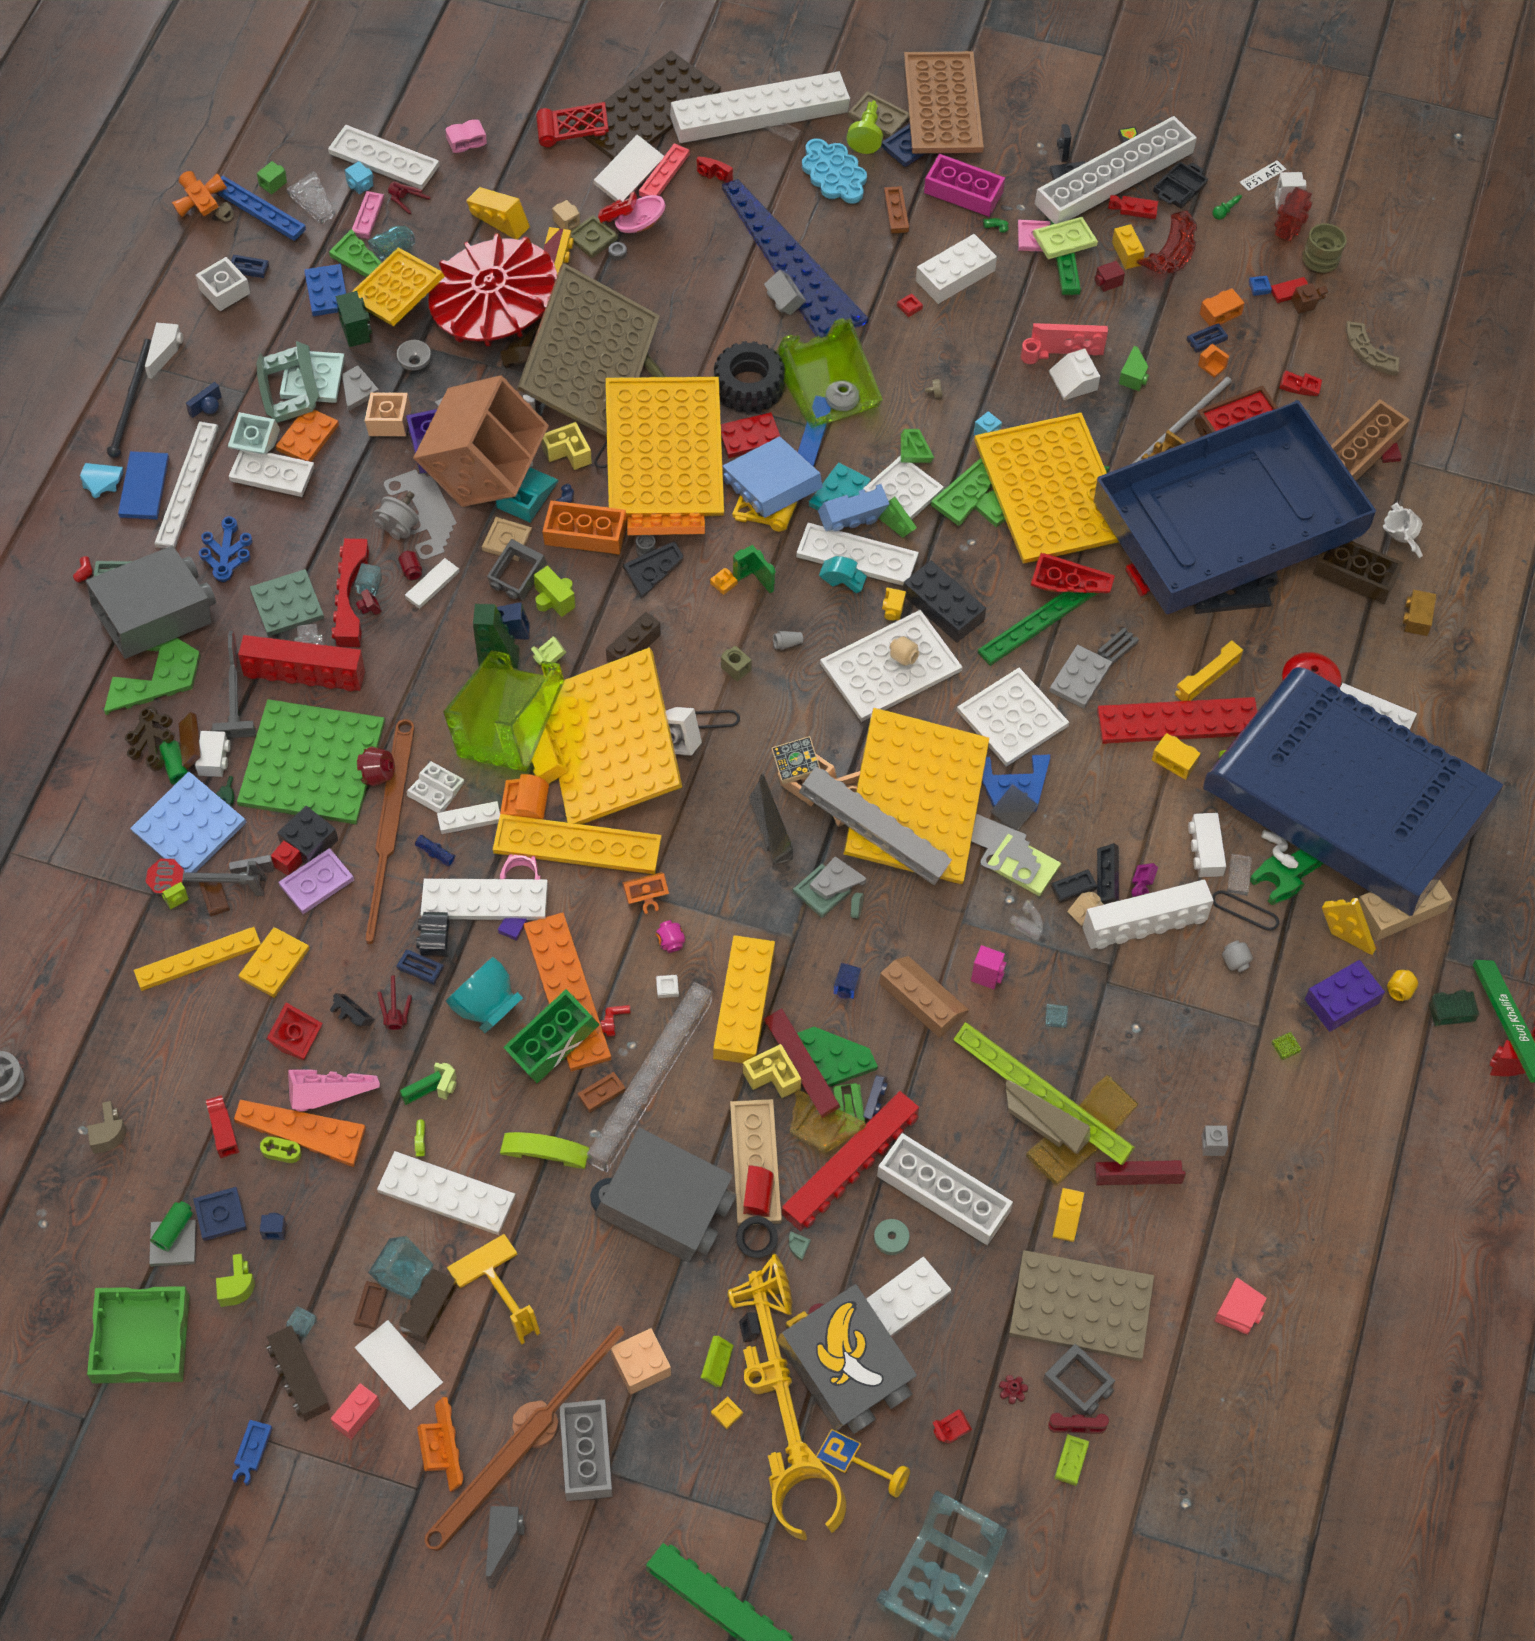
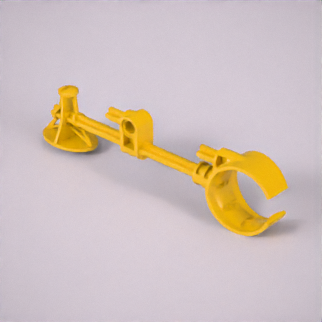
M773 1254L762 1270L752 1271L751 1274H748V1282L733 1289H728L727 1297L729 1298V1304L734 1309L742 1306H756L769 1361L760 1364L756 1346L746 1347L747 1349L743 1350L747 1368L744 1370V1381L750 1391L755 1394L776 1390L788 1440V1447L785 1449V1452L789 1454L787 1460L792 1466L785 1470L781 1452H773L771 1455H768L772 1475L769 1477L772 1505L778 1520L785 1530L795 1538L806 1541L805 1531L792 1527L783 1516L782 1505L788 1491L798 1482L809 1478H820L829 1481L837 1493L836 1509L832 1517L825 1523L831 1533L840 1526L844 1519L846 1498L833 1474L825 1468L808 1445L801 1440L789 1390L792 1379L788 1377L790 1374L789 1369L786 1368L788 1362L781 1357L770 1308H773L784 1314L791 1315V1290L784 1266L778 1256ZM773 1266L776 1274L774 1278H772ZM770 1267L768 1281L763 1282V1275ZM751 1286V1288L739 1291L745 1287ZM775 1294H781L784 1306L780 1303ZM767 1295H772L779 1306L769 1303ZM754 1298V1301L741 1302V1301H745V1300ZM755 1377H762L759 1383H752Z

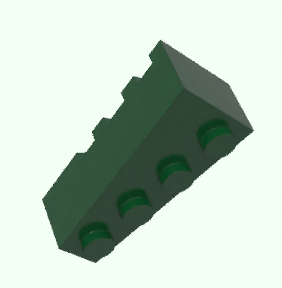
M475 603L473 629L478 667L487 669L492 667L518 669L520 648L518 645H515V639L509 634V628L507 625H504L503 618L496 605Z

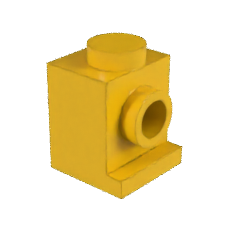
M886 588L882 610H885L884 617L887 620L899 621L901 619L906 591Z

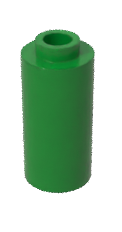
M173 740L171 743L163 742L159 746V750L164 759L169 781L175 785L188 773V770L182 766L179 742Z
M180 1201V1203L174 1202L151 1237V1243L161 1250L169 1252L193 1215L191 1206L183 1201Z

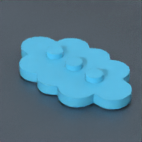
M811 139L808 141L805 151L806 156L802 159V169L806 174L810 175L811 183L814 186L821 187V193L826 198L835 199L841 197L847 203H857L862 200V186L867 182V173L863 168L858 167V159L853 155H849L847 148L843 144L833 143L828 145L822 139Z

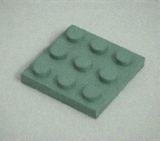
M306 569L250 586V591L268 637L324 619Z

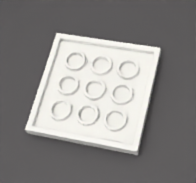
M1017 668L957 707V712L978 735L989 737L988 747L1005 766L1010 765L1069 726V721L1020 668Z

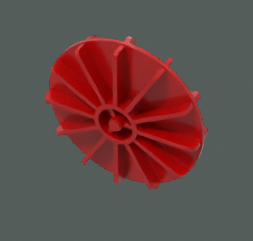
M499 233L494 235V240L485 241L473 246L465 242V250L456 254L449 261L441 260L439 262L440 271H442L445 277L429 292V309L436 324L442 330L454 336L455 340L460 343L463 340L485 341L486 346H491L492 340L504 338L515 333L519 338L522 337L521 330L530 326L538 318L542 319L557 278L555 264L548 252L532 244L530 238L523 237L521 240L501 239Z

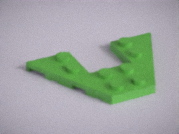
M178 638L148 649L150 651H159L152 681L113 677L104 708L105 715L124 707L128 709L135 704L141 705L154 701V698L163 695L168 697L180 691L191 690L199 664L200 652Z

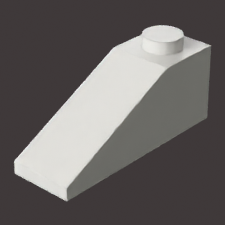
M156 323L145 364L148 378L152 379L178 351L179 344L183 342V333L180 332L179 325Z

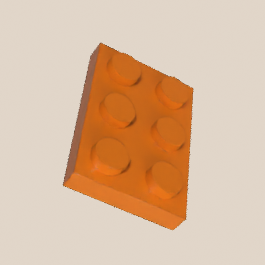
M316 410L300 415L277 443L276 450L292 458L311 462L337 429L339 422Z

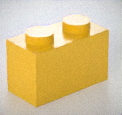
M1132 225L1115 228L1112 244L1125 270L1141 266L1145 250Z
M1166 733L1154 749L1152 761L1186 780L1198 764L1201 753L1194 747L1184 744L1177 737Z

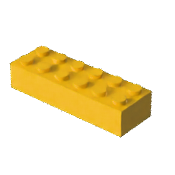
M733 936L713 1048V1059L743 1063L757 1056L774 958L775 941Z

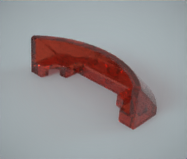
M1187 210L1171 215L1170 233L1162 250L1158 254L1150 253L1148 257L1138 259L1137 264L1161 274L1176 272L1187 264L1196 247L1194 232L1197 231V223Z

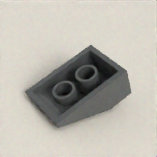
M490 1506L486 1579L489 1588L495 1587L520 1543V1535L525 1534L524 1515L520 1514L519 1507Z

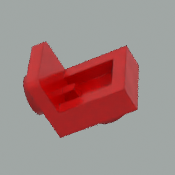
M960 1409L941 1421L935 1420L932 1422L935 1427L933 1429L935 1436L944 1443L950 1444L972 1430L963 1411Z

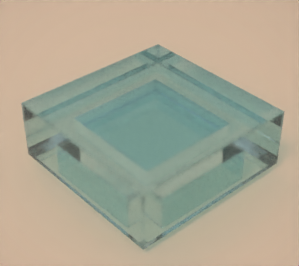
M1047 1004L1045 1026L1066 1028L1068 1006Z
M297 1306L286 1323V1327L292 1325L296 1333L306 1337L317 1320V1316Z

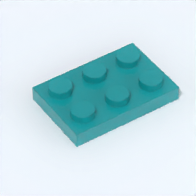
M838 462L823 482V488L817 490L809 501V506L818 511L824 502L845 495L848 498L857 496L859 491L863 490L871 482V479Z

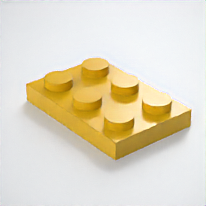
M273 927L238 975L239 979L275 998L309 951V945Z

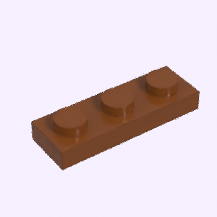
M902 186L884 187L891 234L909 232Z

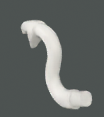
M1263 830L1261 838L1277 844L1272 851L1273 855L1281 861V864L1288 868H1297L1298 862L1294 857L1282 853L1288 849L1287 841L1274 832Z

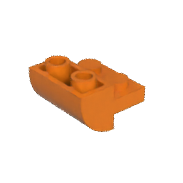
M521 774L520 779L506 780L500 814L543 820L549 784L544 779L529 774Z

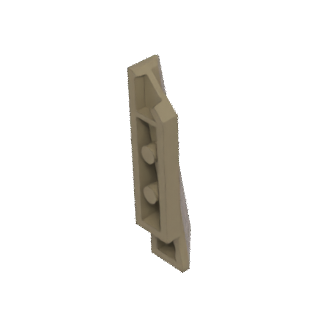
M1006 1081L1008 1112L1058 1147L1064 1143L1075 1154L1090 1140V1127L1014 1082Z

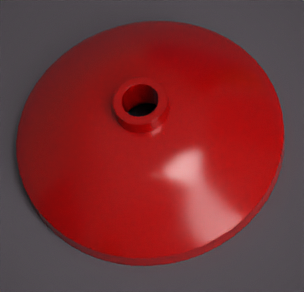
M1303 652L1294 655L1286 662L1282 671V681L1293 668L1301 667L1311 671L1315 670L1317 672L1314 673L1339 688L1341 686V673L1337 665L1331 659L1319 653Z

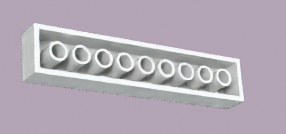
M840 71L674 101L671 102L670 117L679 143L846 113L848 112L850 97Z
M1173 116L1038 188L1035 205L1054 224L1068 221L1109 199L1110 195H1116L1192 154L1197 137Z

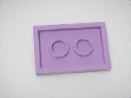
M329 848L279 881V886L300 912L305 914L354 881V877Z

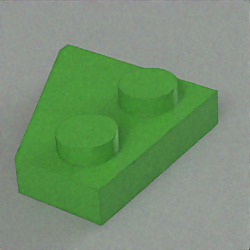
M904 429L901 433V462L931 463L934 456L920 429Z
M895 496L889 500L888 507L878 517L902 538L917 528Z

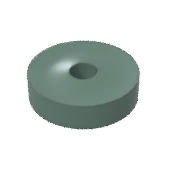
M896 1219L882 1221L878 1224L874 1233L876 1247L887 1255H897L903 1252L909 1242L908 1228L904 1223ZM892 1234L896 1238L891 1240L888 1238V1235Z

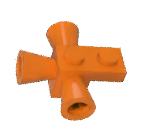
M186 171L179 177V184L185 188L188 196L171 203L181 218L193 206L203 216H206L219 207L211 195L225 190L227 187L217 173L203 185L200 180L197 181L194 172Z

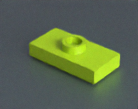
M713 1336L701 1375L702 1379L715 1387L722 1386L733 1344L720 1336Z
M1067 1434L1054 1479L1077 1486L1089 1441Z

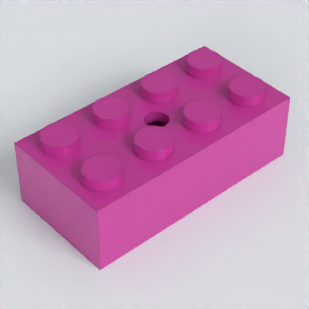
M939 154L925 178L924 193L990 217L1003 194L1005 177Z

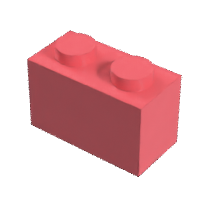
M360 1383L331 1417L333 1427L352 1440L380 1406L378 1396Z

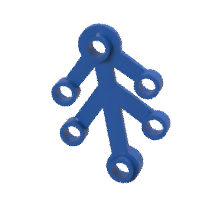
M231 516L225 517L221 523L224 531L222 547L214 540L211 532H204L201 535L202 542L220 556V563L212 557L209 548L200 549V559L206 561L213 568V576L220 582L228 581L232 576V570L250 559L249 551L242 549L252 544V537L249 533L241 534L240 541L231 546L232 534L238 529L236 519ZM238 552V557L228 563L229 558Z

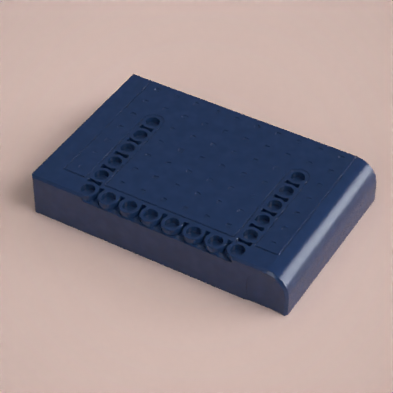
M1298 400L1099 476L1094 496L1096 507L1165 614H1171L1353 541L1368 531L1376 509Z
M1301 667L1291 670L1209 770L1203 784L1204 790L1224 800L1236 810L1409 916H1413L1495 807L1503 787L1501 782L1456 756L1449 755L1443 748L1432 745L1424 737L1415 735L1407 727L1393 722L1390 717L1378 713L1370 705L1363 704L1353 695L1344 693L1339 687L1309 669Z

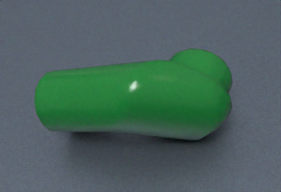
M999 218L983 219L984 228L999 227L1001 233L1008 232L1009 223L1006 220Z

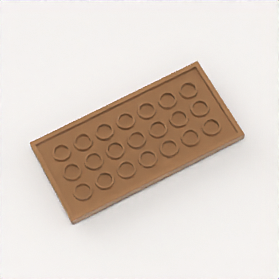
M973 51L904 52L912 154L983 153L984 146Z

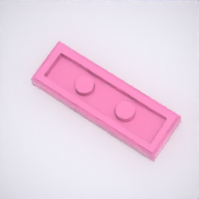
M366 191L352 228L357 237L370 238L384 201V194Z

